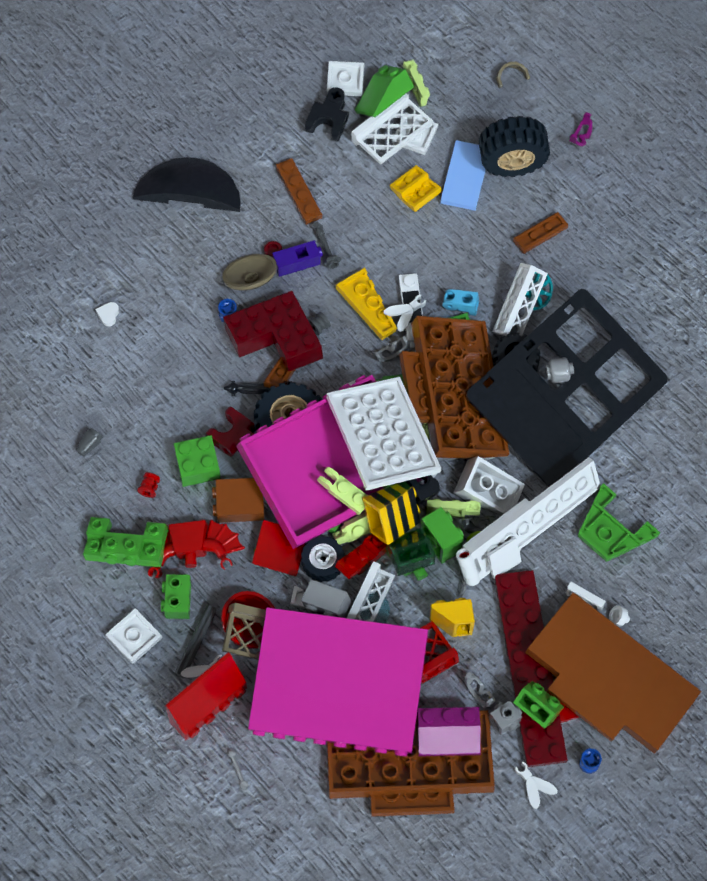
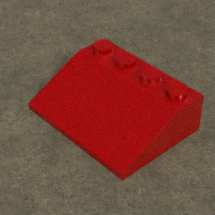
M229 652L165 705L170 724L185 740L189 737H195L204 724L209 725L215 719L217 713L227 710L231 705V701L235 698L239 699L246 693V681Z

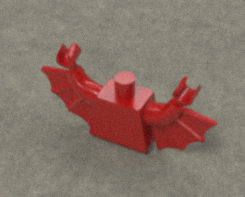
M206 520L169 524V527L167 526L168 533L161 566H164L168 558L176 555L179 559H185V567L194 568L197 566V557H204L207 552H213L217 555L218 559H221L220 565L222 569L226 570L223 566L225 561H229L233 567V562L226 557L227 554L243 550L245 547L239 542V534L232 532L226 523L218 524L210 520L208 525ZM151 567L148 570L149 577L153 576L155 570L157 571L155 578L159 579L162 577L161 567Z

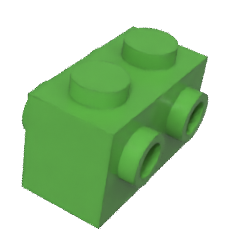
M166 574V581H162V593H165V600H161V612L165 613L166 619H190V575Z
M533 681L521 690L513 702L544 729L556 719L564 708L556 697L549 695L540 684Z

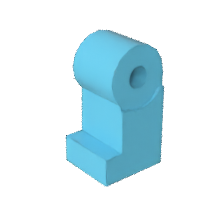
M454 289L446 290L442 306L447 310L469 312V315L476 316L479 306V293Z

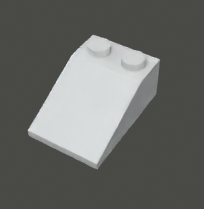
M477 456L467 460L453 493L468 502L471 500L480 502L482 508L503 515L517 504L525 484Z

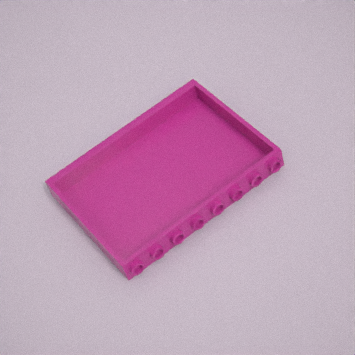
M363 375L355 380V384L351 386L349 383L345 384L339 390L374 383L376 380L373 375L367 378ZM327 394L319 402L314 400L306 405L307 408L302 411L298 408L290 413V417L286 419L280 417L273 422L274 425L267 427V425L262 426L256 430V434L251 436L249 433L241 437L240 442L236 446L293 549L358 515L330 494L329 490L317 481L319 476H323L332 485L335 483L325 473L326 467H330L338 472L339 475H342L367 495L384 489L383 487L370 490L365 489L328 403ZM416 478L418 482L423 480L422 478Z
M266 608L248 730L253 731V735L265 736V733L273 734V738L285 739V736H291L293 741L305 742L306 739H312L314 744L326 745L327 741L334 742L335 747L346 748V744L354 745L356 750L366 751V748L369 747L375 748L374 752L387 754V750L395 751V755L407 757V753H412L428 629Z

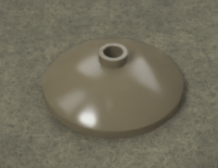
M265 254L244 256L233 261L225 268L222 275L223 281L226 286L234 290L246 291L257 289L273 278L277 271V264L274 258Z

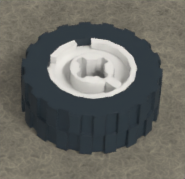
M320 536L308 541L301 554L303 571L314 581L329 582L332 579L334 580L341 574L335 565L344 557L342 546L335 539H331V537ZM325 557V562H323L320 558Z

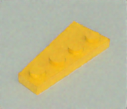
M363 268L336 284L335 289L375 334L383 340L395 333L397 327L392 317L384 314L386 308L382 303L383 300L377 294L374 283L369 279L366 268Z

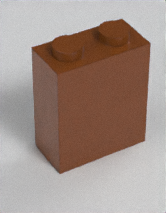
M254 478L216 480V487H212L213 498H216V505H213V516H217L218 523L264 520V497Z

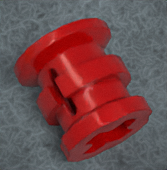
M146 472L144 479L141 481V486L137 489L138 493L148 498H154L160 477Z

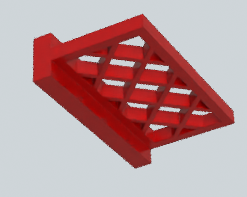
M433 621L421 627V629L428 630L432 628L435 632L434 639L427 638V643H431L433 646L431 652H425V655L430 656V658L424 664L421 685L459 663L458 652L454 647H451ZM436 644L445 646L447 649L442 654L434 652Z

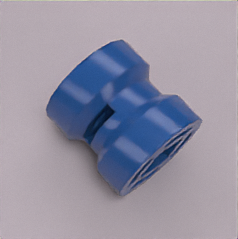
M223 299L218 305L219 318L223 323L224 316L237 312V305L232 299Z
M586 749L579 761L581 770L588 774L595 773L602 761L601 754L596 749Z

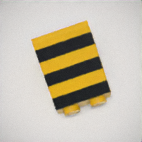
M404 481L362 497L370 533L387 545L420 523V509L416 504L415 497L417 494L413 486Z

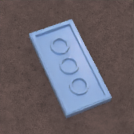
M456 140L440 204L476 211L486 171L482 165L479 145Z

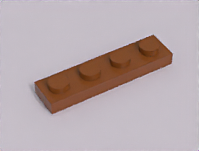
M291 158L276 164V169L305 224L307 225L322 219V213L294 160Z

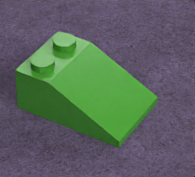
M388 65L380 67L370 80L355 112L376 117L414 88L406 69Z

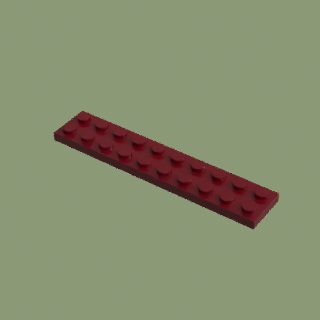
M534 570L497 574L494 580L514 697L516 699L521 690L531 681L540 684L544 691L547 692V689L554 682L552 673L525 653L544 629ZM521 710L522 718L519 724L527 767L567 763L568 759L560 715L544 729Z

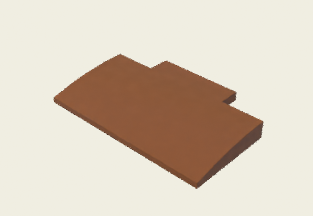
M416 316L411 323L416 352L402 351L399 357L404 387L420 422L428 423L431 446L436 457L474 458L479 456L481 458L508 456V443L466 398V392L494 367L486 322ZM490 378L483 382L486 388L493 383Z
M574 592L525 652L557 677L547 689L548 693L556 697L562 704L611 742L620 730L623 729L654 754L702 692Z
M488 710L480 711V755L419 756L417 719L412 753H407V757L395 755V751L387 750V754L374 752L375 748L367 747L366 751L354 749V745L346 744V748L335 747L334 742H327L329 799L371 797V817L454 814L453 794L494 793L495 783Z

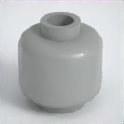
M566 357L550 359L548 365H545L547 380H551L552 383L569 381L571 374H574L573 363H569Z

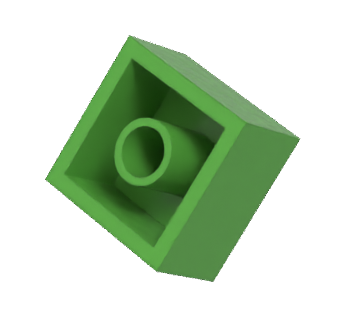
M212 435L174 443L183 487L221 479Z
M442 507L422 518L420 531L422 537L441 564L456 556L457 551L462 549L464 537L462 530L453 524L450 513L448 511L445 512Z

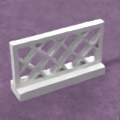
M406 93L378 116L368 118L352 131V142L356 146L359 144L381 165L433 124V120L418 108ZM409 106L414 111V114H403V110ZM401 118V124H390V120ZM403 118L413 119V125L403 124ZM415 119H424L426 123L415 125ZM388 128L387 134H377V130ZM390 128L400 129V135L389 134ZM402 129H413V133L402 135ZM367 138L374 139V145L366 144L363 141ZM377 139H387V145H376ZM389 139H400V143L398 145H389ZM376 149L387 150V153L380 157L376 153Z

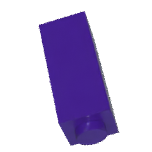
M315 240L273 253L279 277L321 265V257H323L321 247H317Z

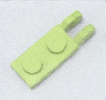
M326 467L325 473L335 483L332 485L323 476H319L317 481L329 490L330 494L360 515L365 508L362 497L368 495L342 475H339L338 472L330 467Z

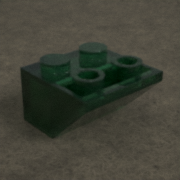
M422 528L407 532L391 544H386L397 576L435 564L436 554L429 537Z

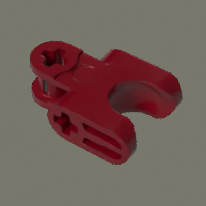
M228 407L225 410V416L227 421L233 425L231 430L219 432L214 428H210L205 433V436L212 435L214 446L232 457L238 451L236 446L240 442V438L249 433L251 436L254 435L255 427L250 419L233 407Z

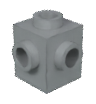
M509 700L506 703L501 702L496 705L494 711L490 713L489 720L498 733L502 735L508 730L512 732L520 726L522 712L517 705H513Z

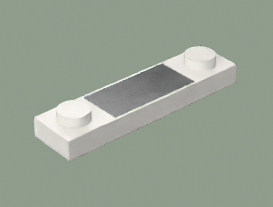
M417 273L399 275L402 304H409L417 295H420ZM422 308L413 311L412 318L405 329L408 343L414 341L411 323L416 316H423Z

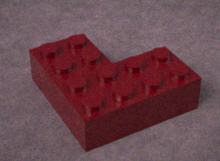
M293 291L223 317L225 330L239 358L274 344L288 372L323 359L322 345Z

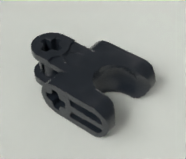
M331 88L323 103L314 102L305 122L306 132L313 133L317 126L328 124L332 127L331 139L337 142L340 140L349 118V111L343 110L345 107V93L341 88Z

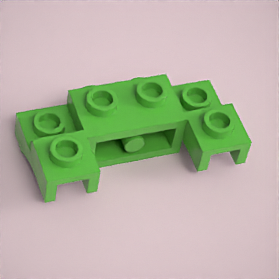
M91 517L86 532L88 539L83 552L85 560L107 562L109 564L119 563L128 566L161 567L168 533L165 523L147 522L144 535L110 532L112 527L110 519Z

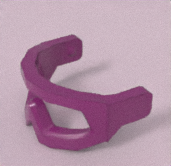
M585 112L574 134H571L570 142L581 147L586 145L585 139L590 138L593 129L590 113ZM583 124L589 125L587 134L579 135L581 142H578L577 135Z

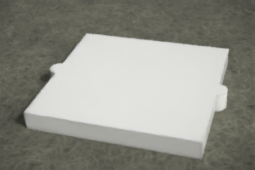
M511 538L487 554L489 560L488 567L491 569L492 578L495 579L497 574H504L522 562L520 556L521 549L518 547L517 538Z

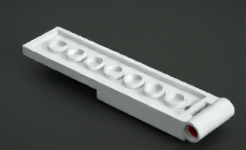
M588 457L533 500L528 501L524 498L466 542L463 548L456 553L466 584L475 586L491 572V569L488 567V553L513 537L517 538L518 547L522 549L599 490L601 485L594 460Z

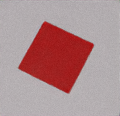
M263 520L252 564L297 576L305 543L293 549L279 524Z

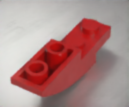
M371 534L364 539L360 546L340 559L335 567L348 579H351L356 574L360 575L367 570L373 561L376 562L386 553L387 544Z

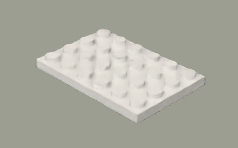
M400 377L327 393L328 403L366 490L441 472V466Z

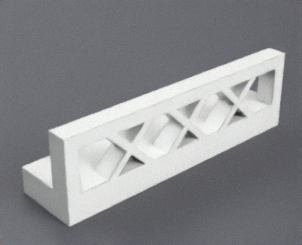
M520 263L492 332L507 337L512 327L517 325V333L520 336L523 335L548 273L532 265ZM536 272L540 274L538 282L534 284L532 278ZM531 290V299L526 301L525 295L527 291ZM524 307V316L519 318L518 312Z
M373 561L347 618L362 620L360 613L369 609L372 616L365 621L374 622L395 575L381 570V564ZM378 575L389 579L386 585L378 587L376 582ZM378 592L379 601L370 604L368 596Z

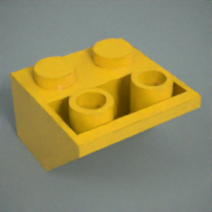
M457 598L450 602L445 600L434 602V604H431L430 621H433L436 626L452 637L472 635L475 620L471 599Z

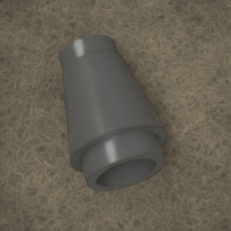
M90 428L89 431L86 430L76 451L85 457L86 454L101 443L100 440L103 437L93 428Z

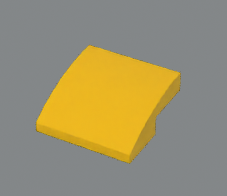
M417 165L389 185L392 191L414 212L442 192L441 186L429 179L428 173Z

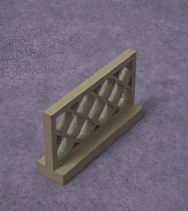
M233 603L228 608L229 618L222 651L259 660L260 651L255 654L250 653L246 645L255 641L259 649L261 648L258 637L263 635V632L256 636L250 626L256 622L260 623L261 627L264 628L266 610ZM234 617L241 619L245 627L237 631L233 626ZM247 628L252 639L244 643L239 633ZM236 636L241 646L237 649L228 648L230 639Z

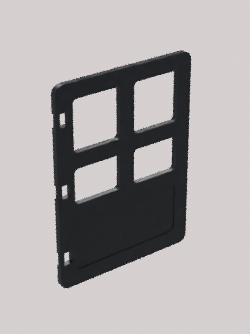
M579 289L466 392V398L538 477L550 487L586 460L667 383L668 378L587 290ZM571 304L574 310L567 314L564 309ZM581 308H585L611 336V340L587 362H582L556 334V331ZM531 341L534 346L527 351L524 345ZM542 343H546L559 358L566 357L569 363H573L574 374H572L569 381L564 382L556 390H553L526 361V358ZM620 349H623L650 378L649 382L625 404H622L595 375V372ZM490 378L493 383L486 388L483 382ZM581 385H585L611 412V417L595 432L591 431L565 402Z

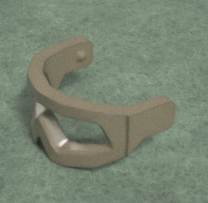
M518 62L506 63L496 75L499 88L503 87L501 81L502 71L508 67L520 70L524 73L526 80L530 79L527 68Z

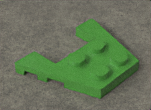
M603 483L584 520L578 537L602 559L608 562L657 538L660 532L647 521L635 534H632L604 509L616 497V494Z

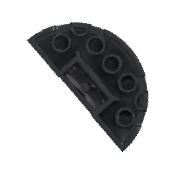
M190 157L172 159L152 168L139 181L132 197L133 200L169 204V200L204 204V208L240 212L241 208L240 194L232 177L225 170L210 161Z

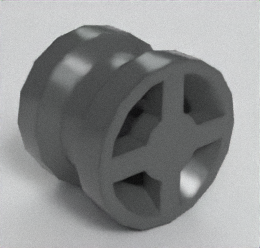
M318 312L315 318L308 320L316 335H320L323 329H328L331 326L328 318L322 312Z

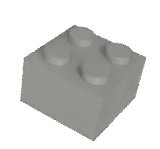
M310 580L301 600L308 613L347 618L353 605L347 592L314 580Z

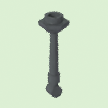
M314 222L313 228L317 230L316 233L328 256L323 264L330 269H334L339 266L341 258L337 255H332L324 230L322 229L323 225L319 222Z

